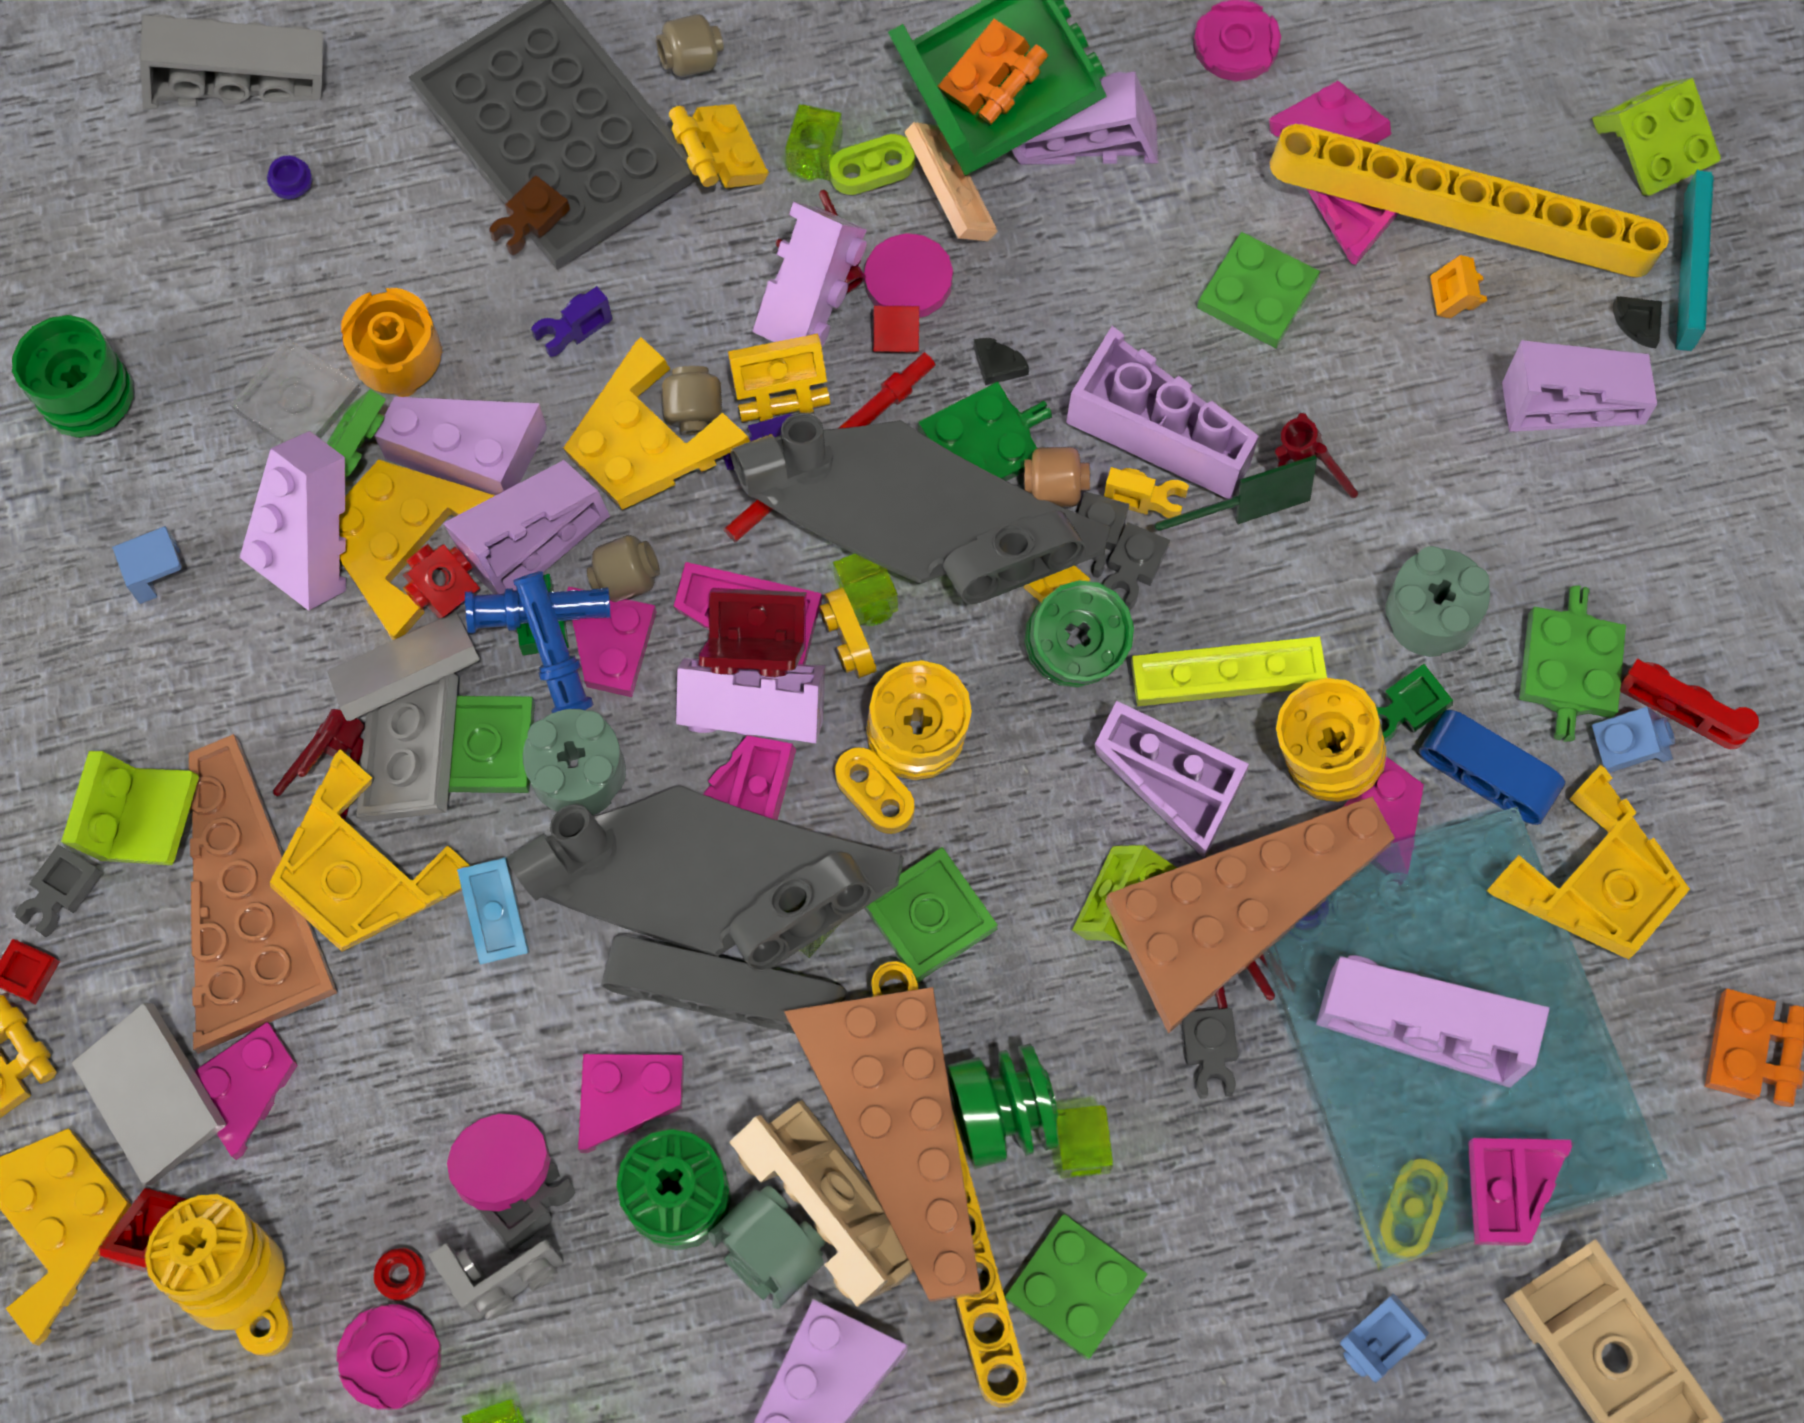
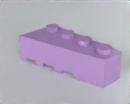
M1111 326L1071 392L1066 423L1227 499L1232 498L1240 485V479L1244 478L1251 465L1259 436L1213 401L1206 403L1191 391V384L1179 375L1174 379L1156 365L1155 357L1143 348L1137 351L1124 341L1125 335Z

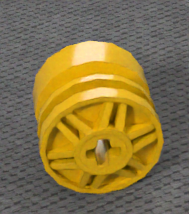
M920 660L902 663L889 670L874 687L866 726L869 750L876 753L896 776L910 780L933 778L949 769L960 755L972 709L969 693L959 677L943 665ZM911 721H920L921 729H923L922 734H913V728L910 726Z
M1323 678L1307 682L1289 695L1279 710L1276 731L1289 774L1299 788L1318 800L1340 802L1357 798L1373 787L1384 771L1387 749L1376 705L1364 689L1347 680ZM1336 744L1341 751L1333 754L1332 750L1328 747Z
M218 1194L197 1195L178 1203L161 1218L150 1235L145 1254L147 1273L156 1287L173 1302L179 1304L183 1311L197 1323L212 1330H234L253 1322L272 1304L281 1289L285 1272L282 1250L272 1237L257 1223L253 1222L250 1216L233 1200Z

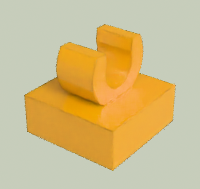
M1459 255L1430 276L1437 316L1451 319L1464 309L1475 310L1488 301L1487 296L1480 294L1479 283L1484 279L1483 275L1476 272L1474 258Z

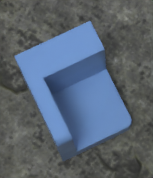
M166 526L112 547L126 587L139 604L157 598L152 581L177 572L182 567L177 555L180 552L179 546Z

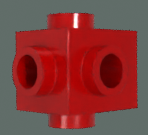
M426 544L406 560L411 568L403 574V577L408 582L403 587L404 591L420 609L427 605L438 619L445 617L465 601V591L475 593L480 589L467 573L472 569L470 562L456 547L449 550L445 544H442L433 550L429 544ZM434 570L440 571L444 577L441 586L436 585L432 580Z

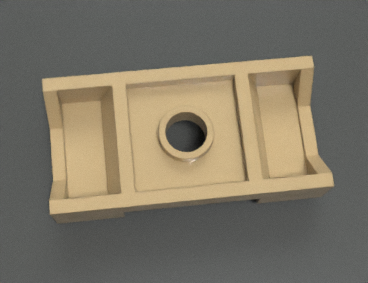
M803 1100L794 1104L771 1123H767L761 1115L756 1116L729 1142L739 1154V1161L743 1168L751 1175L756 1176L760 1183L779 1176L789 1197L801 1204L814 1220L815 1228L821 1238L835 1247L838 1253L825 1266L833 1275L837 1289L845 1297L851 1299L856 1306L896 1287L914 1272L874 1190Z
M1596 1239L1504 1299L1534 1344L1540 1343L1594 1423H1722L1724 1421ZM1606 1344H1617L1626 1352L1628 1364L1622 1373L1611 1372L1604 1366L1601 1355Z

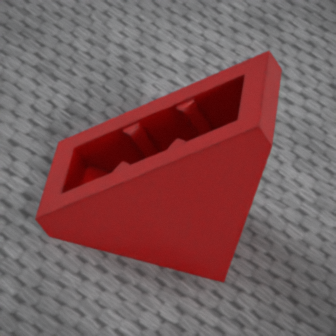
M144 1188L99 1247V1256L120 1266L147 1272L145 1254L150 1235L165 1214L178 1203L188 1199Z

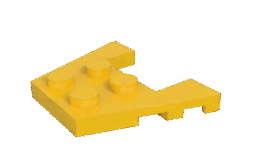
M642 337L634 343L563 447L568 457L622 510L676 485L674 479L698 468L703 472L716 466V459L730 453L732 448L750 442L749 437L722 413L689 442L685 443L637 398L670 370L666 360Z
M378 459L345 496V512L339 514V536L345 538L346 552L339 555V561L351 579H353L391 639L395 640L406 635L425 612L408 595L391 584V581L406 566V560L421 549L450 515L456 517L495 495Z
M340 749L331 761L330 768L313 796L311 805L300 827L295 831L270 880V887L343 952L462 891L457 869L469 867L470 865L447 845L413 880H410L339 816L372 784V777Z
M1600 764L1569 800L1603 827L1608 834L1560 888H1557L1518 855L1486 891L1494 897L1629 960L1688 893L1690 888L1656 839L1647 838L1633 818L1637 812L1627 798L1623 800L1619 798L1609 783L1613 778L1607 769Z
M65 1129L0 1157V1210L48 1270L44 1277L5 1309L31 1343L38 1346L47 1339L52 1331L50 1326L64 1306L68 1307L78 1291L76 1289L77 1285L92 1262L96 1263L100 1258L99 1247L132 1205L76 1133L70 1129Z

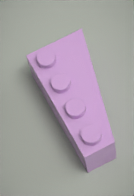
M1351 955L1348 958L1340 956L1332 967L1316 1025L1510 1088L1536 1066L1550 1008L1422 977L1407 971L1377 966L1374 961L1368 958Z
M813 1299L754 1423H850L864 1404L877 1391L893 1368L908 1352L907 1345Z

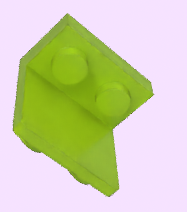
M1693 78L1663 82L1592 117L1598 134L1616 132L1617 137H1622L1639 187L1644 196L1653 195L1695 174L1696 170H1703L1718 163L1721 159Z
M89 751L61 843L100 861L170 866L176 858L199 775L190 770L135 768L104 751Z
M1145 845L1112 846L1072 931L1085 940L1114 941L1129 951L1105 902L1108 893L1174 870L1177 867Z

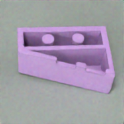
M1135 71L1128 73L1116 72L1101 78L1100 81L1107 97L1012 149L1019 164H1075V156H1103V164H1117V156H1144V163H1158L1156 116Z
M793 202L789 215L797 218L790 242L785 240L780 242L777 255L783 257L784 260L776 279L768 281L752 332L773 342L818 333L822 348L829 335L830 325L826 323L833 307L838 308L846 296L848 283L844 281L851 265L856 266L864 254L866 241L863 238L867 230L819 207Z
M1521 340L1502 382L1509 432L1642 425L1647 423L1657 405L1649 354Z
M394 397L383 422L374 436L386 460L496 496L521 482L547 426L539 403Z
M310 431L272 447L239 557L308 611L346 591V578L340 576L339 555L346 552L345 538L339 536V514L345 512V457Z
M563 460L443 524L456 547L472 566L471 573L493 594H503L506 588L517 590L513 583L515 579L534 572H544L610 517L598 490Z
M683 658L677 668L676 724L688 726V730L698 733L722 730L742 735H758L816 743L823 723L825 666L798 664L795 670H789L787 675L781 677L762 676L759 674V669L740 668L739 673L722 675L712 673L711 667L700 666L699 659Z
M1116 701L1095 742L1096 754L1203 858H1206L1247 775L1249 764Z

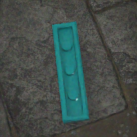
M1696 170L1684 193L1676 350L1692 352L1706 330L1714 175L1710 171Z

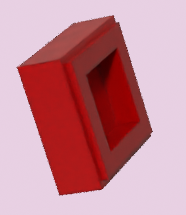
M874 305V351L919 352L920 306Z
M12 938L0 959V989L36 1005L60 961Z

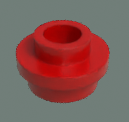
M392 1249L383 1254L377 1261L373 1274L374 1283L378 1291L391 1300L402 1301L416 1295L424 1284L426 1277L425 1265L422 1259L409 1249ZM399 1266H407L409 1270L408 1279L402 1284H395L392 1279L394 1270Z

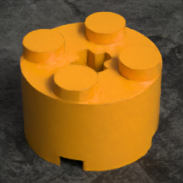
M385 288L387 292L375 295L369 292L361 295L348 307L341 322L343 345L359 379L371 389L381 393L395 394L399 397H408L434 375L441 360L443 348L431 315L419 297L404 289Z

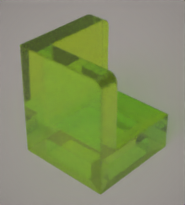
M1097 1105L1058 1109L1057 1133L1059 1145L1057 1155L1060 1179L1110 1174L1113 1168V1158L1106 1107Z

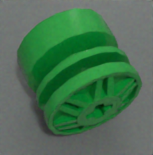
M64 315L51 317L36 324L19 340L12 355V373L19 387L28 399L35 404L37 410L43 415L47 423L63 435L77 438L98 435L115 426L127 413L132 402L133 379L126 366L119 359L116 352L112 350L100 329L85 318Z
M1079 580L1059 586L1034 608L1026 623L1024 644L1030 663L1043 678L1058 686L1079 688L1100 681L1123 664L1132 648L1134 625L1128 606L1115 591L1098 582ZM1078 627L1084 632L1080 639L1085 646L1079 643L1072 648L1066 642L1070 635L1065 629L1073 631Z
M1031 1043L1018 1046L1021 1068L1018 1071H1015L1007 1050L999 1051V1075L991 1078L980 1057L947 1065L958 1120L974 1170L1005 1162L1007 1160L1006 1137L1015 1135L1019 1146L1026 1156L1034 1153L1032 1130H1037L1045 1151L1058 1148V1109L1049 1075L1038 1060Z
M675 1129L650 1133L634 1144L620 1164L616 1182L620 1206L639 1234L657 1247L677 1251L697 1247L709 1239L708 1233L728 1214L732 1197L726 1171L710 1144L691 1132ZM667 1177L673 1181L681 1177L679 1183L683 1190L677 1196L671 1191L665 1193L666 1190L662 1182Z

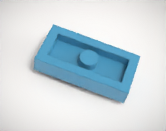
M507 858L457 869L480 965L529 953Z

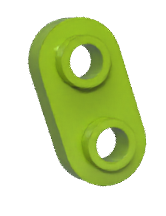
M899 134L884 135L841 149L834 154L830 161L831 183L835 189L843 194L857 195L903 180L914 170L915 152L908 138ZM893 159L900 162L895 165L887 164L889 160ZM849 173H856L859 175L855 178L845 177Z

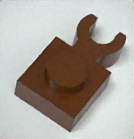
M535 175L505 204L510 217H502L494 221L490 226L489 232L492 240L495 242L504 234H513L514 236L507 241L506 246L508 252L511 255H515L524 248L525 237L530 232L539 239L542 238L570 210L569 202L564 196Z

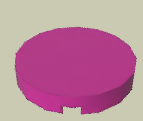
M1245 0L1219 2L1212 6L1211 11L1206 13L1204 17L1202 15L1197 22L1193 43L1196 57L1207 71L1221 79L1237 82L1255 79L1267 72L1277 59L1281 33L1276 19L1272 15L1269 17L1267 13L1262 11L1263 7L1255 2Z
M905 233L889 237L875 246L866 260L864 271L866 278L864 281L868 297L874 305L920 306L919 318L941 308L951 294L953 268L950 257L939 243L924 235Z
M496 1114L485 1117L464 1129L452 1144L447 1161L450 1182L465 1203L485 1211L506 1210L511 1208L510 1204L516 1203L521 1199L525 1202L535 1195L545 1181L550 1165L549 1152L542 1133L533 1122L518 1115Z
M399 1304L379 1306L360 1313L346 1327L337 1347L340 1380L346 1391L357 1402L377 1410H399L419 1401L433 1386L441 1367V1344L435 1328L419 1312Z

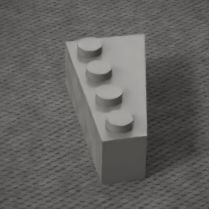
M165 14L157 16L142 15L140 71L143 109H158L159 101L178 100L180 107L198 106V99L220 98L224 105L241 104V101L246 100L249 96H259L265 103L321 100L323 31L310 30L302 26L292 28L266 26L257 22L241 24L221 22L211 18L195 20L175 18Z

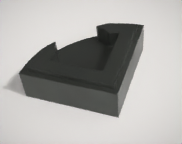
M1616 296L1613 302V313L1621 330L1638 344L1656 349L1660 342L1662 301Z
M974 339L973 347L985 386L1029 375L1028 363L1019 351H1014L1004 344L997 343L996 339Z

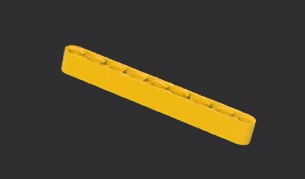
M1303 124L1288 125L1282 130L1270 159L1272 174L1278 180L1288 184L1630 277H1642L1649 273L1669 242L1666 229L1659 222L1649 218Z
M897 961L880 965L874 972L871 980L873 997L884 995L881 992V987L885 982L892 979L904 982L908 987L907 991L919 989L912 969L906 964ZM954 1117L969 1219L975 1227V1234L972 1238L977 1267L984 1270L989 1277V1284L981 1291V1294L955 1298L979 1390L983 1398L995 1407H1010L1017 1403L1024 1393L1027 1383L1026 1371ZM984 1317L996 1319L1003 1328V1336L999 1341L992 1344L981 1342L976 1338L973 1329L977 1321ZM997 1368L1009 1369L1017 1378V1388L1009 1395L1000 1396L995 1394L988 1385L990 1373Z

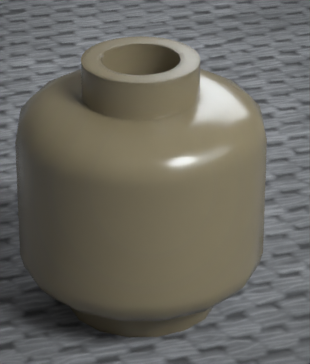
M700 14L667 21L663 25L661 34L656 36V45L662 66L665 70L671 69L679 77L712 70L717 63V52L723 51V40L718 26H710L707 19Z
M704 366L674 368L672 375L667 377L662 383L664 420L673 426L680 427V434L697 435L723 413L720 380L715 375L709 374V368Z
M626 535L596 547L592 553V566L587 568V577L592 589L608 587L609 600L612 602L624 599L629 600L648 593L655 584V577L660 575L659 563L649 542H641L632 535Z

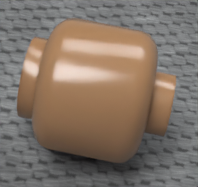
M1040 447L1034 450L1032 459H1024L1025 491L1032 493L1038 500H1048L1061 507H1074L1080 501L1081 491H1090V463H1080V454L1074 447Z

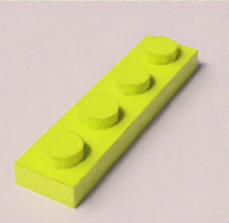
M1320 636L1135 655L1131 659L1137 707L1297 690L1307 682L1327 678Z

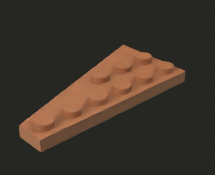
M234 734L189 752V770L199 775L190 806L192 810L190 856L193 858L191 943L195 969V987H192V1006L195 1007L193 1050L198 1054L259 1028L266 1022L270 1023L337 994L310 922L270 887V880L283 857V852L240 742Z
M1373 796L1108 893L1105 902L1168 1034L1199 1005L1202 1006L1214 996L1216 991L1236 974H1240L1293 929L1296 923L1325 902L1328 896L1347 880H1351L1390 847L1395 838Z
M933 987L784 1011L929 1301L934 1302L981 1294Z

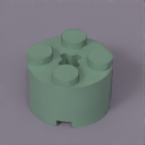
M1427 546L1421 549L1419 553L1409 558L1403 564L1387 597L1385 606L1386 618L1388 617L1396 640L1411 652L1427 657L1441 656L1442 653L1458 651L1464 648L1473 638L1487 612L1490 602L1489 575L1472 559L1457 551L1435 546Z
M566 709L554 712L530 726L523 748V766L538 799L556 812L571 804L583 805L592 816L605 810L625 782L626 764L617 737L603 717L594 711ZM578 759V766L569 768L571 761Z
M767 1185L761 1191L752 1190L708 1233V1238L714 1248L723 1242L730 1251L723 1260L731 1270L762 1300L771 1293L773 1295L772 1307L780 1309L824 1265L823 1253L820 1248L825 1242L807 1222L803 1221L798 1225L785 1212L789 1206L783 1197L774 1188Z

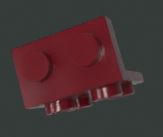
M712 588L709 598V639L699 654V665L711 667L712 673L722 675L739 673L740 668L759 669V674L762 676L781 677L787 675L789 670H795L806 648L807 592Z

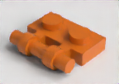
M993 19L941 81L938 88L944 96L973 115L986 102L978 112V115L991 125L1001 112L1006 114L1015 104L1013 98L1027 82L1032 83L1041 73L1039 67L1049 55L1042 47L1035 44L1029 53L1024 56L1031 48L1026 39L996 19ZM1011 71L1012 73L1008 76V78L1003 82V84L1000 87H998Z
M1728 988L1725 989L1720 997L1704 1087L1755 1100L1760 1096L1763 1082L1776 1086L1773 1099L1774 1104L1793 1107L1796 1090L1802 1089L1804 1072L1800 1070L1804 1048V1007L1790 1006L1787 1023L1773 1020L1776 1001ZM1770 1040L1783 1043L1780 1064L1777 1066L1766 1063Z

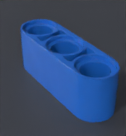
M1445 710L1419 749L1422 758L1431 766L1516 818L1532 825L1542 823L1565 786V780L1558 771L1468 716L1454 710Z

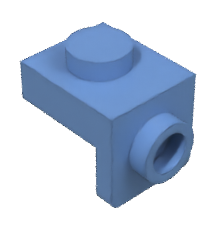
M1644 707L1592 725L1603 766L1610 773L1655 758L1662 762L1673 759L1669 747L1675 744L1672 727L1666 717L1661 718L1660 715L1649 707Z
M1393 1293L1340 1341V1344L1346 1350L1344 1357L1351 1368L1360 1376L1366 1377L1368 1375L1372 1381L1377 1383L1395 1364L1429 1335V1332Z

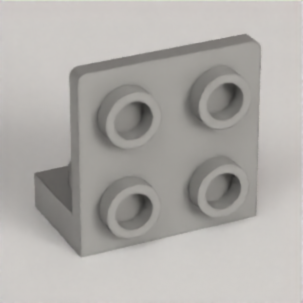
M547 1240L540 1242L488 1278L475 1258H471L466 1250L458 1254L446 1243L429 1254L430 1259L461 1309L477 1321L483 1317L491 1321L501 1316L514 1305L512 1300L514 1296L530 1287L531 1291L544 1287L557 1277L556 1268L564 1263L559 1253Z

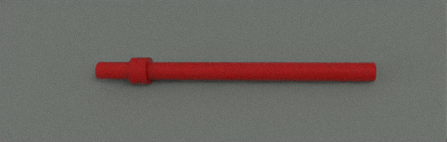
M924 352L900 374L894 372L881 384L882 390L838 428L870 425L893 403L899 405L913 393L912 387L936 366L934 360ZM757 499L724 528V531L734 542H737L773 509Z

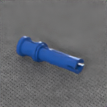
M538 571L515 579L513 583L519 593L529 627L543 663L539 667L540 671L538 674L540 680L547 682L555 706L551 712L554 713L566 709L586 710L594 705L591 697L586 696L577 671L581 667L579 659H576L575 655H569L543 578V572Z
M608 587L592 590L548 592L558 621L611 618ZM506 588L503 594L474 595L472 591H465L468 634H475L479 628L507 627L509 631H516V628H521V624L528 623L517 590Z

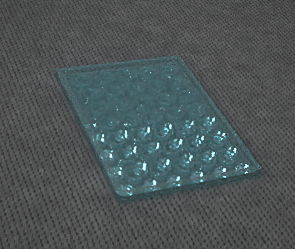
M1518 807L1392 843L1383 853L1351 880H1347L1328 896L1325 902L1314 911L1309 912L1296 923L1293 929L1263 953L1378 1271L1474 1242L1468 1142L1472 1138L1564 1139L1572 1141L1571 1151L1564 1159L1555 1180L1556 1186L1541 1213V1220L1668 1179L1568 931L1494 897L1486 891L1518 855L1546 877ZM1356 955L1374 961L1377 966L1407 971L1422 977L1549 1007L1536 1066L1509 1088L1318 1026L1316 1021L1331 969L1340 956L1348 958V956Z

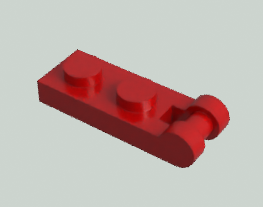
M1637 658L1621 682V693L1730 750L1740 748L1759 726V717L1751 708L1739 707L1734 710L1715 700L1713 695L1706 689L1696 685H1687L1670 676L1667 669L1653 662H1643Z

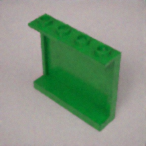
M982 0L913 40L904 24L888 32L965 176L1107 97L1100 81L1101 78L1107 76L1095 52L1088 55L1085 53L1084 49L1089 47V44L1078 23L1076 22L1070 26L1066 20L1072 16L1064 0ZM996 19L1026 39L1031 48L1024 56L1029 53L1035 44L1042 47L1049 56L1039 67L1041 73L1032 83L1027 82L1013 98L1015 104L1006 114L1001 112L990 125L978 115V112L986 102L973 115L944 96L938 85L992 20ZM1011 71L998 87H1000L1003 84V82L1008 78V76L1012 73Z

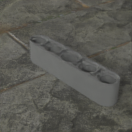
M624 936L614 937L601 982L603 988L617 994L793 1034L795 1033L784 1011L844 1002L847 994L845 988L834 983L773 969L755 971L747 963Z

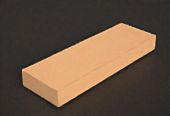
M913 122L905 131V134L957 238L989 241L998 232L970 175H964L938 125Z

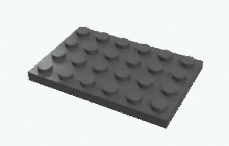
M531 0L408 77L411 87L504 204L535 175L568 200L570 210L542 238L539 239L533 233H529L557 270L699 178V176L692 174L687 164L688 154L685 147L677 143L672 131L563 0Z

